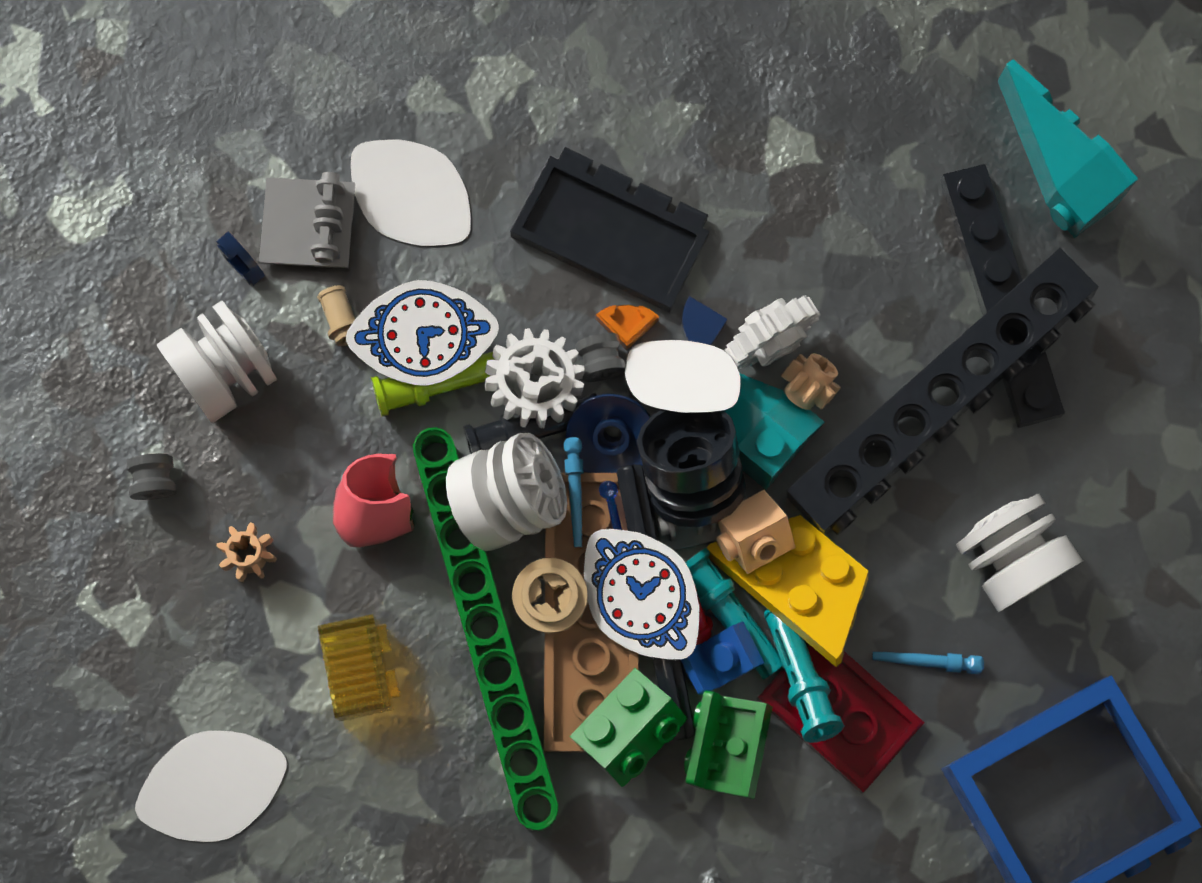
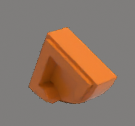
M613 305L597 313L595 319L609 333L618 334L621 345L627 350L659 321V316L644 306Z

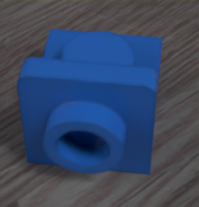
M743 621L732 625L702 644L695 646L690 656L680 659L688 678L699 695H703L705 690L713 691L727 685L764 664Z

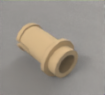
M341 285L324 289L318 294L317 299L321 303L330 327L328 331L329 339L335 340L337 346L348 345L346 342L347 331L354 322L355 316L345 293V287Z

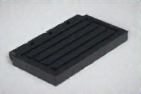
M567 147L563 149L559 159L550 156L510 231L511 237L670 313L709 236V231L703 228L709 214L681 201L674 214L667 210L673 197L643 183L639 184L634 195L628 193L633 182L632 178L603 164H600L595 175L592 176L588 173L594 160Z

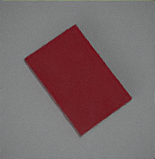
M806 642L818 677L827 681L830 687L828 698L834 714L840 716L843 721V730L825 741L814 743L804 741L801 734L804 726L797 707L792 706L788 699L791 686L784 668L756 699L759 702L773 706L772 713L860 793H864L925 722L845 651L841 663L835 667Z

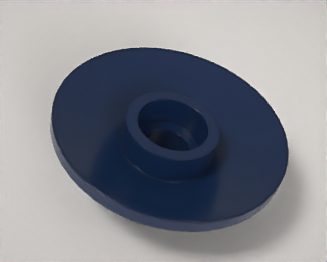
M617 394L598 395L584 401L575 409L566 428V439L577 437L581 440L582 450L579 454V459H583V471L586 473H617V469L624 466L642 465L637 439L641 427L651 416L643 406L628 397ZM608 426H614L619 428L622 434L618 437H612L607 434L605 429Z

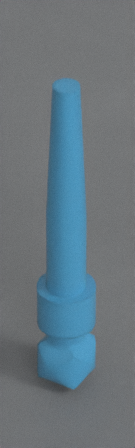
M569 437L564 442V451L568 455V459L564 460L565 475H568L574 547L578 548L582 547L581 474L584 471L583 459H579L582 443L577 437Z
M873 651L872 660L946 668V672L961 673L962 669L970 674H981L984 669L983 657L975 655L962 658V654L947 653V656Z

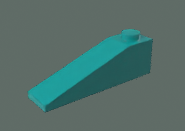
M1013 59L1006 64L998 79V84L1046 205L1050 209L1051 218L1060 229L1068 230L1075 239L1113 211L1137 182L1138 177L1099 134L1091 140L1080 130L1078 126L1080 118L1069 109L1064 112L1055 108L1049 90Z
M739 373L740 393L737 403L724 411L733 420L743 471L767 490L825 422L811 410L802 409L792 403L783 390Z

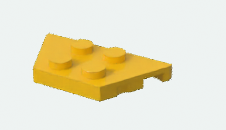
M801 515L788 519L795 548L748 574L735 559L732 561L726 559L717 542L707 546V549L710 551L709 559L835 667L841 663L844 647L857 615V607L860 599L863 597L868 581V570Z

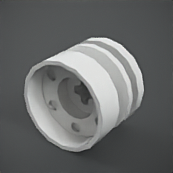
M222 300L212 307L223 325L214 329L203 313L197 317L199 326L205 336L197 342L187 331L180 328L156 344L212 424L237 407L235 398L229 388L231 385L237 382L247 393L254 396L258 391L247 375L256 370L267 386L277 380L272 371L268 353L246 321L230 310Z
M531 433L514 435L508 441L496 443L490 450H479L455 460L448 468L446 489L452 514L462 533L474 546L483 551L496 550L518 541L523 534H536L543 528L559 525L566 516V488L560 469L543 442Z
M1036 494L1028 499L1012 501L977 522L968 535L956 544L962 555L980 545L985 551L984 554L968 564L971 570H977L993 564L997 572L982 587L998 612L1083 562L1067 535L1047 542L1041 536L1056 520L1053 514H1049L1034 523L1030 519L1029 515L1046 504L1040 494Z

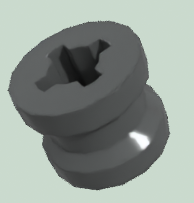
M597 334L586 337L575 344L578 356L582 357L584 363L583 381L596 382L607 380L625 372V360L619 357L617 350L621 344L618 334Z
M161 453L134 456L126 461L127 470L133 477V483L129 487L131 499L155 500L176 494V484L170 479V470L174 467L172 455Z

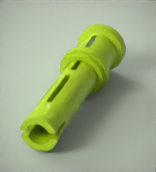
M493 351L482 354L471 366L457 375L432 385H413L390 377L380 379L378 376L371 377L381 417L388 416L389 410L414 403L419 407L424 406L426 402L430 401L429 397L485 382L486 378L490 377V375L485 373L487 361L495 360L492 356Z

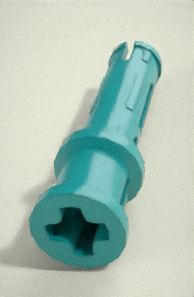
M706 547L685 562L691 572L702 609L704 608L706 611L710 609L725 629L742 621L744 622L764 661L763 665L755 668L764 680L783 666L778 651L734 595L733 591L736 589L733 587L734 583L732 580H725L709 559L710 551Z
M767 609L764 612V618L772 633L775 646L791 687L789 688L788 699L790 704L797 707L804 726L801 730L804 741L814 743L834 737L843 730L844 724L841 717L834 714L828 698L830 687L827 681L818 677L805 640Z

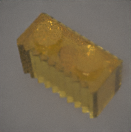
M374 614L319 625V638L335 719L340 722L394 710L392 699L400 697V688L395 669L388 671L386 669L383 653L392 651L386 623L378 625Z

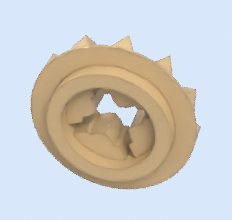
M557 558L539 559L527 565L517 576L512 591L513 605L517 615L531 629L547 634L568 630L583 615L587 603L586 583L581 573L570 563ZM542 578L545 584H549L551 589L569 587L563 590V594L558 597V607L560 610L558 614L548 603L532 606L542 596V585L539 581Z

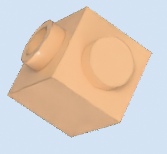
M765 490L743 500L731 515L718 522L721 535L717 536L716 539L723 555L728 561L735 559L747 574L795 548L787 515Z

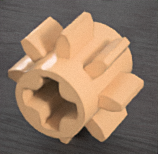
M815 353L811 354L807 359L802 354H799L796 360L793 359L781 375V377L789 381L784 388L788 399L805 410H810L815 404L820 409H823L841 389L838 384L833 382L838 376L836 367L828 359Z
M251 522L247 526V530L241 532L230 526L229 533L231 537L227 543L221 542L216 545L217 548L227 555V558L219 566L224 571L236 566V579L240 582H244L247 573H255L261 579L264 578L262 568L266 561L276 562L277 559L273 554L267 552L265 548L273 542V538L270 534L257 538V527ZM250 543L257 552L255 556L247 555L245 562H243L237 555L239 549L246 550Z

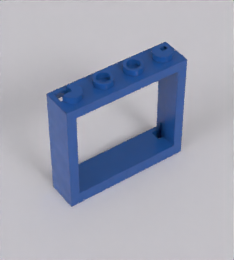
M1112 675L1091 684L941 768L1006 883H1032L971 776L1102 702L1174 823L1069 883H1109L1110 879L1123 872L1126 878L1132 877L1152 865L1149 857L1164 849L1166 854L1169 855L1189 845L1192 842L1189 834L1201 828L1199 821Z

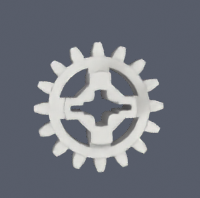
M806 295L798 300L794 298L787 304L783 298L777 299L770 305L756 310L744 319L746 322L738 328L741 333L733 337L734 340L726 345L725 351L732 358L737 368L740 367L742 369L748 364L751 366L758 361L762 366H767L801 346L800 342L808 337L805 331L811 328L810 325L819 320L818 317L821 314L810 297H806Z
M530 328L524 331L523 340L519 341L513 334L507 335V349L496 344L492 355L495 360H488L485 373L490 375V377L486 378L485 391H496L492 395L491 405L493 407L502 404L506 406L504 419L508 420L514 414L520 415V426L526 427L530 418H536L539 428H544L547 416L551 415L559 423L564 416L563 408L574 411L578 401L575 396H581L584 388V383L579 380L583 378L585 369L582 365H573L578 357L576 349L567 352L563 350L566 340L564 337H560L553 343L549 341V330L544 329L540 338H533V334ZM531 374L540 376L539 381H530ZM510 389H513V390L516 392V394L518 395V397H516V396L510 391ZM547 398L552 399V400H550V401H547V402H544V403H540V402L546 400Z

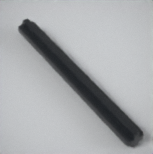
M634 464L617 469L616 474L628 531L641 533L658 541L643 466ZM653 657L658 687L672 698L687 718L686 722L680 727L678 734L672 740L677 741L695 736L696 730L682 662L680 659Z

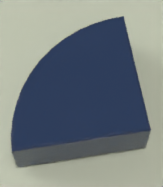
M229 231L216 241L223 258L249 285L252 284L254 286L265 276L258 264Z
M689 296L682 315V327L686 340L712 346L726 325L727 318Z

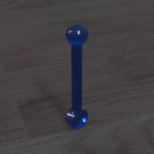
M604 481L599 487V493L607 501L613 529L622 530L615 500L618 495V487L612 481Z

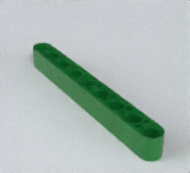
M437 427L427 428L421 431L415 438L413 453L514 810L519 822L525 828L532 831H544L556 821L558 803L486 552L472 543L460 550L451 548L447 543L448 537L453 531L460 529L452 514L450 505L444 506L435 501L438 490L446 486L448 468L455 460L459 459L455 444L450 434L445 430ZM433 443H440L448 448L446 456L438 462H431L423 457L424 450ZM476 572L485 578V585L480 592L468 594L460 589L461 579L468 573ZM483 616L492 617L498 622L497 632L488 639L478 638L472 632L474 622ZM499 660L506 662L511 667V674L506 682L493 684L486 680L485 671L490 663ZM508 705L518 706L524 712L523 723L514 730L503 729L498 724L499 712ZM522 750L532 752L538 762L535 771L528 776L516 775L511 770L510 762L515 753ZM533 796H542L551 805L550 815L540 823L531 822L524 815L523 808L525 802Z

